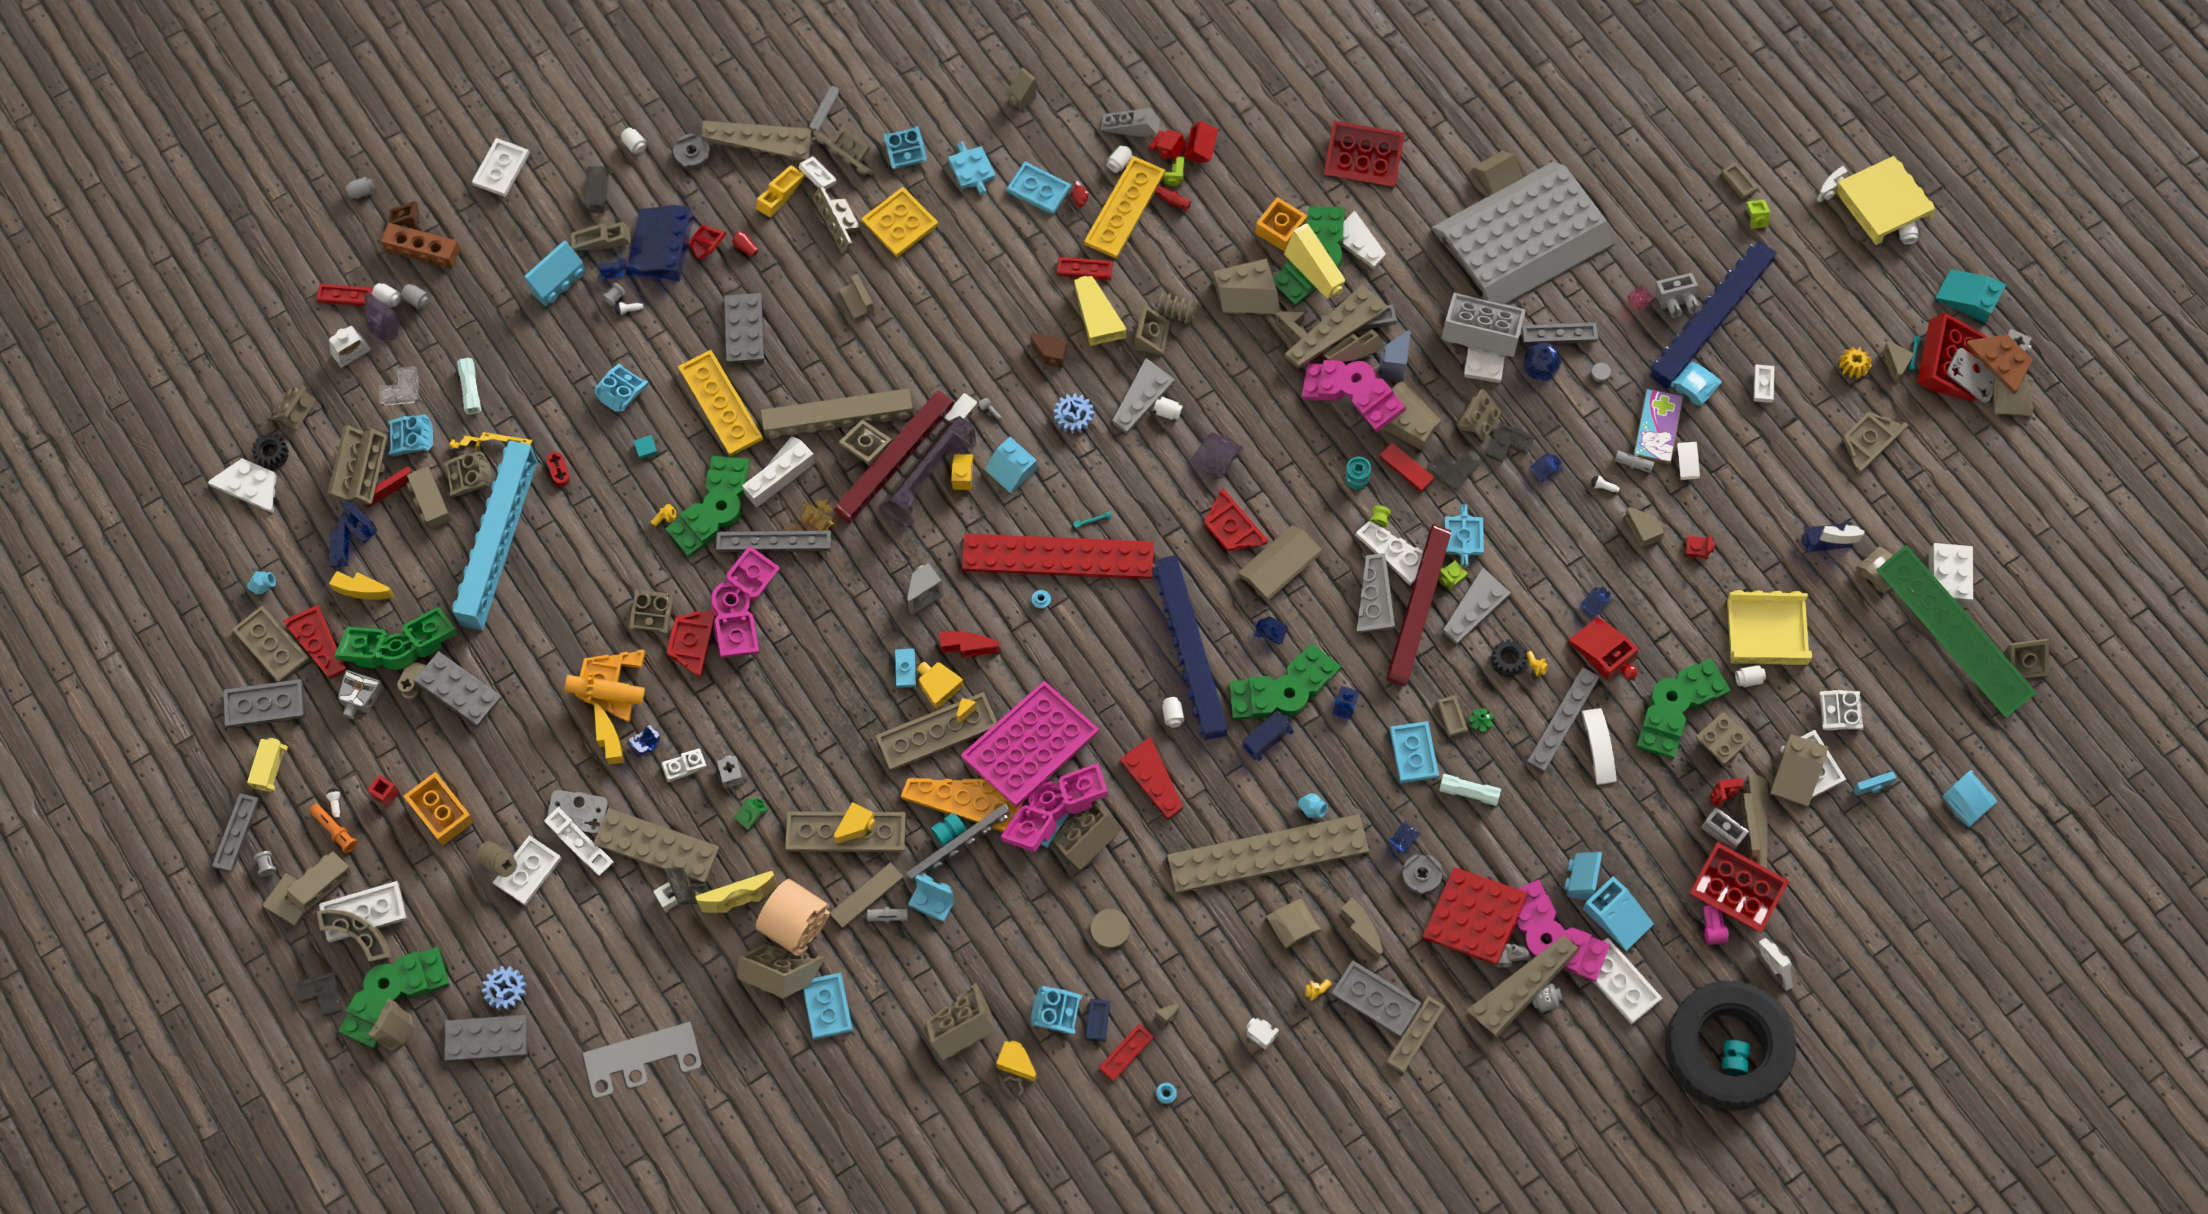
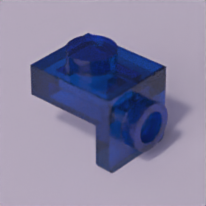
M617 252V262L599 263L601 277L606 279L623 277L624 269H627L626 258H622L621 252Z
M1546 453L1529 466L1541 482L1554 472L1563 470L1559 457L1550 453Z
M1603 586L1601 588L1594 587L1580 605L1596 617L1613 598L1610 597L1611 593Z
M1269 616L1257 622L1254 636L1257 638L1264 636L1279 645L1283 643L1288 626Z
M1341 686L1334 705L1333 714L1351 719L1360 692Z
M648 724L643 732L629 738L626 744L637 757H640L657 748L660 736L657 730Z
M1403 822L1388 842L1395 852L1399 854L1401 852L1406 853L1421 833L1407 822Z

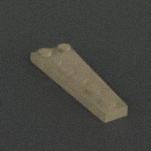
M703 121L702 140L730 145L740 149L743 147L749 148L754 152L759 153V151H762L772 156L780 155L790 160L804 162L809 159L811 129Z
M1361 285L1287 351L1285 358L1299 369L1321 353L1330 349L1338 341L1346 339L1352 332H1357L1363 325L1368 322L1371 323L1385 314L1389 307L1365 286Z
M1563 935L1471 1006L1467 1012L1497 1038L1580 951L1579 948Z

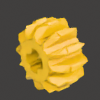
M1854 347L1850 348V350L1846 349L1839 358V368L1844 369L1843 374L1848 373L1849 378H1852L1854 375L1858 379L1861 375L1865 376L1868 370H1870L1871 357L1867 356V351L1861 352V347L1858 350Z

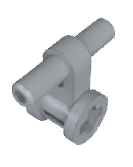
M1507 944L1498 965L1494 966L1502 968L1511 967L1512 961L1526 960L1530 962L1533 956L1522 946Z

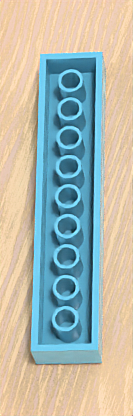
M509 441L508 446L503 450L502 464L498 465V476L492 483V494L486 502V513L481 517L480 531H477L475 535L476 543L474 549L472 548L469 554V565L464 569L463 583L459 584V595L457 601L455 600L452 605V611L462 627L481 631L484 629L538 462L531 445Z

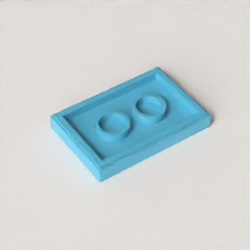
M1024 162L1006 190L1008 193L1054 215L1069 193L1072 185Z
M1428 721L1391 726L1389 730L1400 784L1439 778Z
M841 972L813 978L811 984L803 988L813 1040L853 1032Z

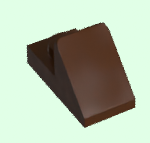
M413 201L391 209L388 223L399 226L405 224L416 230L420 215L418 203Z

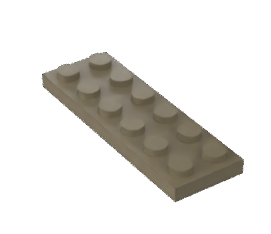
M982 692L967 698L968 700L975 701L977 708L961 723H958L956 718L960 702H957L877 734L876 739L890 772L985 734L997 723L985 693Z
M608 808L593 843L596 847L702 884L706 883L720 849L717 845Z
M787 812L786 852H905L906 813L873 812L876 822L871 831L868 830L865 836L838 844L835 842L833 835L846 812Z

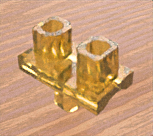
M826 498L823 501L817 499L815 504L819 506L818 509L804 501L802 504L804 510L800 516L802 519L811 523L814 516L817 515L820 518L815 527L821 531H826L830 525L834 526L836 524V520L825 514V511L828 513L833 511V508L829 507V499Z

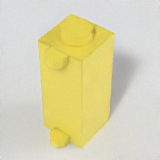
M274 738L260 740L247 781L252 789L267 792L275 790L273 784L283 753L287 751L288 746L281 744L279 740Z

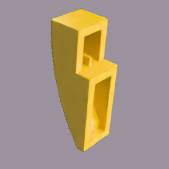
M789 166L769 183L768 190L757 198L756 209L771 218L791 197L804 179L805 174L793 166Z
M336 571L329 582L333 591L354 598L381 600L390 599L394 596L389 587L358 572L354 578H351Z
M594 704L596 738L599 747H605L608 764L625 763L622 746L612 722L598 704Z

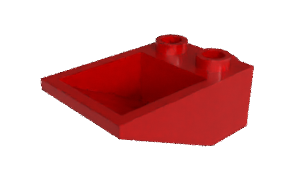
M1595 618L1569 639V642L1607 681L1620 671H1622L1623 677L1628 680H1632L1637 676V668L1630 663L1637 659L1638 648L1624 634L1600 618Z

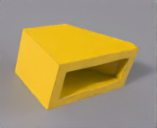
M954 454L952 463L953 490H972L973 454Z
M852 802L833 835L835 842L839 844L865 836L867 831H871L875 825L874 813Z
M1005 1041L996 1063L997 1068L1035 1082L1036 1073L1022 1044L1016 1041H1011L1010 1043Z

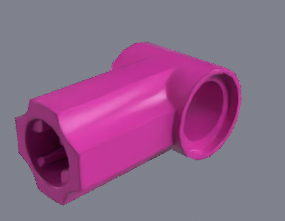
M1710 905L1704 906L1706 944H1727L1729 935L1727 926H1724L1722 912Z

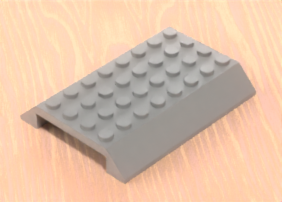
M1556 162L1549 163L1432 227L1433 232L1441 243L1445 240L1449 243L1483 290L1482 299L1504 305L1614 245L1607 220L1567 167Z

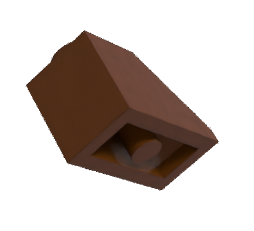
M1031 333V345L1042 361L1051 367H1063L1068 349L1067 339Z

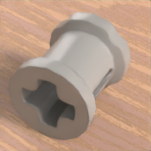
M615 282L613 288L602 296L609 305L615 307L616 302L622 296H626L627 293L622 286Z
M263 851L254 856V860L258 863V874L260 877L270 876L276 872V867L272 864V853L270 851Z

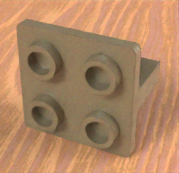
M303 385L288 389L282 397L284 400L281 405L278 404L274 408L272 419L274 421L280 420L293 430H297L317 399L305 392L306 387Z
M1481 389L1478 395L1473 397L1457 427L1460 431L1475 432L1481 440L1485 441L1500 416L1501 410L1487 392Z
M1724 712L1696 737L1722 764H1726L1729 760H1734L1739 751L1751 740Z

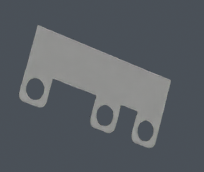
M691 1021L584 1052L583 1057L593 1096L598 1098L611 1094L613 1086L610 1073L620 1070L624 1072L628 1087L632 1088L645 1084L647 1076L644 1063L677 1054L681 1070L684 1072L699 1068L701 1066V1059ZM687 1054H693L696 1057V1063L691 1067L683 1063V1059ZM633 1070H639L642 1073V1078L637 1083H633L629 1079V1074ZM599 1080H605L608 1083V1089L603 1093H599L595 1089V1084Z

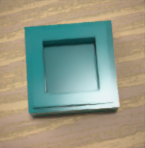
M652 435L634 440L640 459L658 454Z

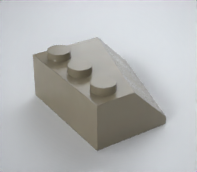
M1267 259L1213 271V284L1222 313H1257V315L1274 314L1276 316V313L1280 312L1277 289Z
M1401 380L1392 390L1407 410L1382 429L1423 451L1440 425L1441 419Z
M1097 800L1091 802L1092 808L1076 813L1072 820L1066 821L1053 839V842L1065 856L1080 870L1087 866L1091 859L1098 852H1101L1123 829Z
M764 944L739 956L737 979L744 981L746 984L759 987L762 991L773 993L779 998H786L811 984L824 961V957L817 956L816 959L807 957V953L796 956L788 953V950L785 948Z
M977 983L971 986L972 990L968 994L958 996L954 1005L944 1007L926 1022L930 1042L942 1060L953 1057L960 1050L971 1047L978 1040L986 1038L995 1032L991 1011Z

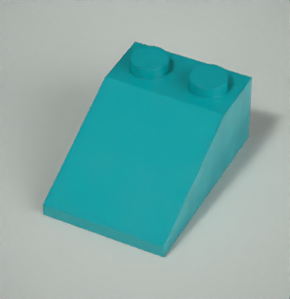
M1950 269L1935 300L1986 324L2006 284L1989 276Z

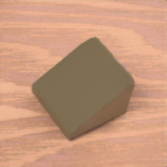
M1174 1004L1155 1011V1016L1165 1025H1168L1179 1013L1180 1005Z

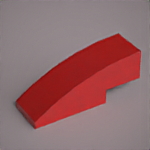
M939 632L942 653L961 651L962 658L1000 653L999 642L991 638L968 632Z

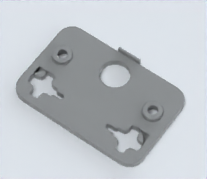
M1957 349L1947 369L1948 376L1981 402H1989L1994 391L1995 375L1978 358L1972 356L1965 349ZM1973 364H1978L1980 367L1979 373L1973 370ZM1957 368V372L1959 373V375L1954 376V371L1952 369ZM1985 389L1987 397H1982L1980 390Z
M556 790L552 793L547 817L558 808L557 804L560 803L559 808L582 832L595 834L599 832L608 806V801L605 797ZM577 797H582L585 800L584 805L580 808L574 806V800ZM597 819V823H600V826H597L595 830H592V826L589 824H585V822L589 823Z

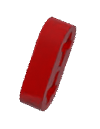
M559 452L550 453L547 456V464L553 481L557 486H566L570 482V475L564 457ZM555 458L558 459V464H559V466H557V467L555 466V463H554V460H553V459H555ZM558 472H562L563 480L559 479Z

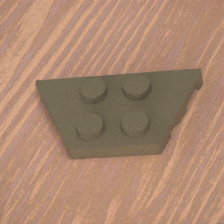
M1871 412L1865 414L1842 438L1857 472L1860 474L1908 427V424L1905 422L1902 424L1893 422L1891 418L1880 417Z

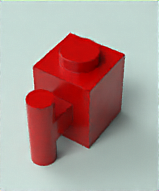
M1167 129L1166 132L1160 130L1148 148L1151 151H1155L1158 148L1162 158L1176 161L1187 144L1182 133Z

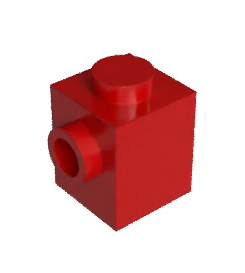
M378 775L367 790L373 799L386 807H389L400 793L395 784L381 775Z

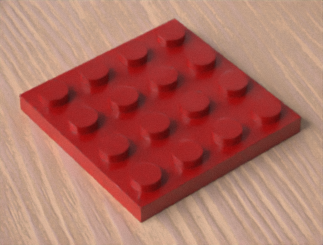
M1454 867L1423 934V939L1498 965L1527 900L1528 893Z

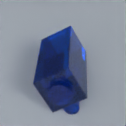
M1845 521L1842 524L1816 527L1804 526V534L1801 537L1802 545L1806 546L1807 552L1850 548L1854 543L1839 544L1820 540V536L1825 526H1834L1843 531L1845 526H1851L1852 522Z
M1278 711L1275 712L1243 739L1242 747L1254 760H1262L1261 755L1287 733L1290 735L1294 733V730L1290 727L1289 718L1284 714L1281 715Z

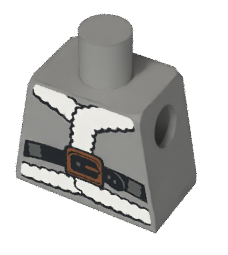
M346 670L338 697L341 704L346 706L342 715L349 719H354L357 710L368 713L384 689L382 683L379 680Z

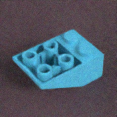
M1614 876L1583 907V910L1625 951L1654 925L1631 893Z

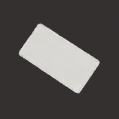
M964 393L944 418L958 426L976 405L977 401Z

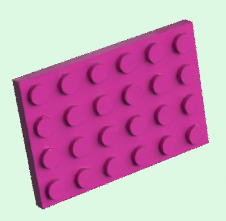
M1043 681L963 752L961 759L1017 808L1099 733V728L1048 683Z

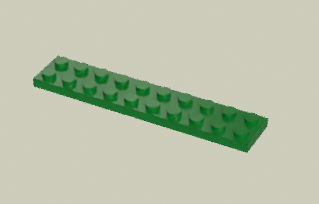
M1907 545L1876 569L2005 718L2037 693Z

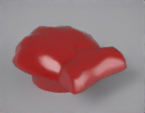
M1077 181L1070 193L1073 196L1075 205L1082 208L1088 201V191Z

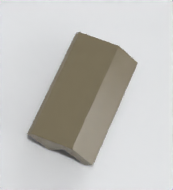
M349 425L344 426L327 495L343 502L372 504L388 435L372 428L363 432Z
M1292 525L1243 567L1238 574L1241 579L1252 584L1257 595L1269 600L1322 554L1323 551L1304 530Z

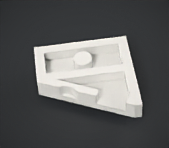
M1766 938L1759 941L1762 957L1775 975L1780 974L1782 976L1783 988L1786 991L1793 987L1790 968L1792 964L1787 956H1783L1779 952L1778 947L1774 943L1771 944Z

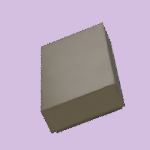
M1736 162L1723 169L1720 173L1742 200L1758 190V187Z
M1456 695L1437 700L1448 736L1453 737L1467 733L1468 728Z

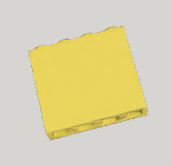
M1895 156L1839 181L1836 189V194L1875 245L1882 243L1885 235L1925 216L1929 220L1932 219L1935 210L1932 201L1927 199L1923 190L1916 185L1913 177L1906 172L1903 164Z
M1742 590L1730 592L1727 598L1731 664L1808 665L1812 659V651H1809L1805 603L1808 593H1801L1800 591H1793L1791 593H1782L1781 591L1763 593V591L1744 592Z

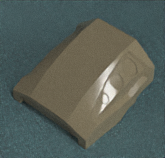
M2026 374L2017 393L2013 394L1995 376L1993 416L2012 415L2032 418L2033 378Z
M480 451L458 456L444 463L447 469L451 491L449 495L451 497H457L483 487H489L492 482L489 462Z
M1879 546L1863 562L1857 565L1855 569L1860 572L1863 578L1873 582L1877 591L1885 594L1891 589L1876 569L1893 555Z
M635 590L629 628L668 633L675 594Z
M1298 899L1266 916L1285 949L1295 945L1296 942H1300L1304 938L1311 937L1316 932H1321V928L1313 919L1302 899Z
M388 998L385 1007L368 1035L384 1048L393 1051L403 1046L413 1029L412 1016L401 1009L396 1002Z

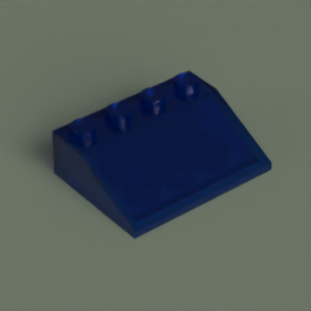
M667 205L640 209L626 275L680 281L694 220L691 207Z

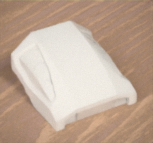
M1834 690L1820 692L1823 730H1863L1860 691Z

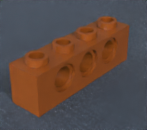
M388 223L381 239L384 250L390 254L398 253L406 258H417L422 262L436 263L441 267L453 268L460 252L457 240Z

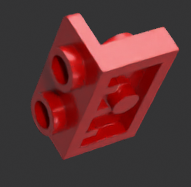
M1743 778L1718 781L1712 793H1710L1711 804H1714L1715 808L1720 809L1726 800L1734 799L1744 786Z

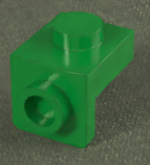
M759 798L746 799L734 818L747 830H750L760 816L767 813L769 809Z

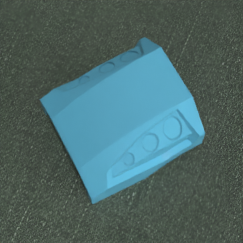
M918 126L902 132L883 134L892 169L927 161Z
M1691 361L1681 374L1672 381L1671 386L1675 387L1676 392L1679 394L1687 395L1693 404L1702 406L1718 389L1722 381L1701 365Z
M619 363L605 375L602 381L595 387L594 392L601 403L615 412L624 411L646 389L648 381L637 377Z
M424 414L419 416H403L389 421L390 456H399L423 450L429 451L433 446V427L428 416Z
M1972 770L1966 773L1942 796L1953 812L1968 827L1997 803L1995 797L1974 776Z
M1041 986L1034 999L1031 1014L1032 1026L1074 1035V1025L1082 995Z

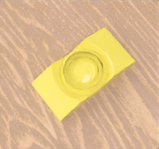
M769 871L697 895L696 899L702 912L727 913L732 907H737L750 901H761L771 894L778 885L773 871Z

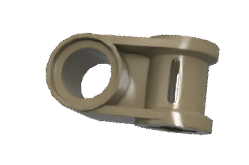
M414 661L411 665L404 668L397 683L398 689L404 698L414 699L417 697L421 687L415 684L414 680L426 667L425 664Z

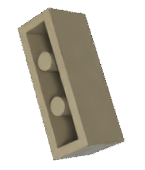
M427 466L408 474L410 482H407V486L410 492H414L416 495L413 500L417 509L421 508L423 512L420 514L423 523H428L430 529L452 521L429 467Z
M334 852L323 856L316 866L306 870L299 880H295L289 885L287 889L288 898L306 913L350 876L349 866Z

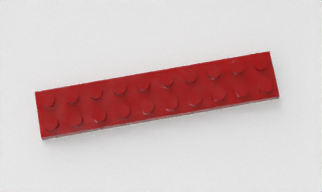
M964 534L962 571L1152 579L1154 541Z

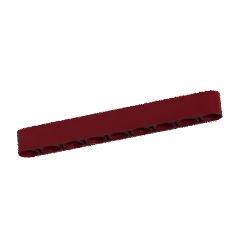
M937 391L837 503L834 512L849 523L854 521L951 411L955 402L941 391Z
M1432 524L1386 677V680L1405 687L1409 680L1451 536L1450 529Z

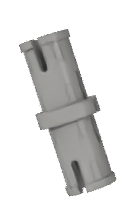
M1619 450L1614 461L1630 466L1631 469L1636 468L1651 473L1654 465L1653 461L1645 460L1636 454L1631 455Z
M885 907V909H867V921H885V923H890V921H908V908L890 909V907Z

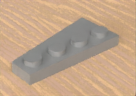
M1146 358L1113 418V424L1128 434L1152 408L1157 399L1159 400L1174 384L1175 379Z
M1385 553L1366 556L1357 633L1395 628Z
M1482 568L1445 626L1443 633L1457 645L1510 596V592L1489 572Z

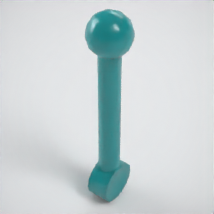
M1918 335L1913 338L1914 347L1912 353L1914 355L1908 365L1910 371L1915 369L1914 362L1917 347L1921 341V337Z
M1106 512L1104 515L1080 522L1077 520L1074 522V528L1079 529L1081 525L1104 518L1110 519L1112 514Z

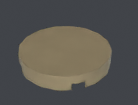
M1116 909L1100 911L1091 922L1092 938L1099 946L1106 949L1122 946L1130 935L1128 918Z

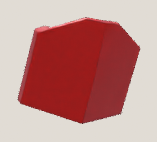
M702 224L688 242L695 258L703 260L710 255L727 233Z

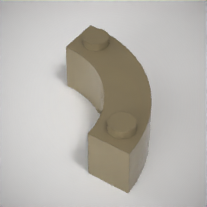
M341 910L316 911L320 931L337 930L349 934L362 946L368 962L392 957L390 948L381 932L365 918Z

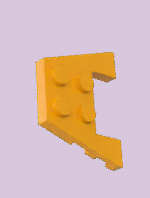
M637 650V652L633 653L623 652L613 656L603 655L584 658L580 677H588V672H594L596 679L618 682L622 666L642 669L645 650ZM576 694V697L584 700V696ZM592 697L588 702L592 705L598 704L611 715L625 722H630L633 709L631 703H621Z

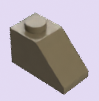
M1024 67L1019 71L1008 89V100L1014 107L1017 106L1022 110L1037 98L1036 78Z
M1631 507L1627 508L1624 517L1641 548L1662 540L1665 528L1656 516Z

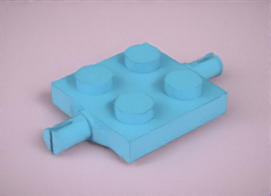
M960 142L957 143L960 153L949 156L948 162L961 189L977 187L980 195L986 194L987 191L983 184L995 179V173L982 146L967 150L964 142H961V144Z
M1463 504L1460 505V515L1455 517L1445 516L1444 528L1451 530L1445 554L1461 556L1460 566L1464 567V560L1465 567L1469 566L1468 556L1483 555L1484 553L1483 517L1469 516L1468 505L1466 504L1464 505V511Z

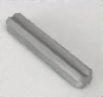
M829 87L809 125L811 131L814 132L815 130L818 132L839 93L837 87Z

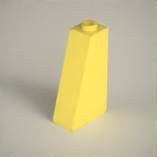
M1307 223L1295 229L1284 255L1327 299L1332 296H1338L1343 291L1344 277Z
M1084 276L1074 280L1075 292L1090 346L1126 338V328L1093 276Z

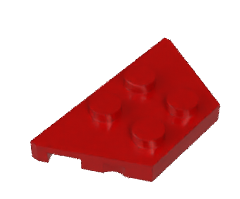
M1222 488L1211 507V511L1204 520V525L1227 552L1268 544V539L1226 490Z
M712 610L700 613L696 611L690 615L675 617L667 648V655L697 677L702 676L716 616Z

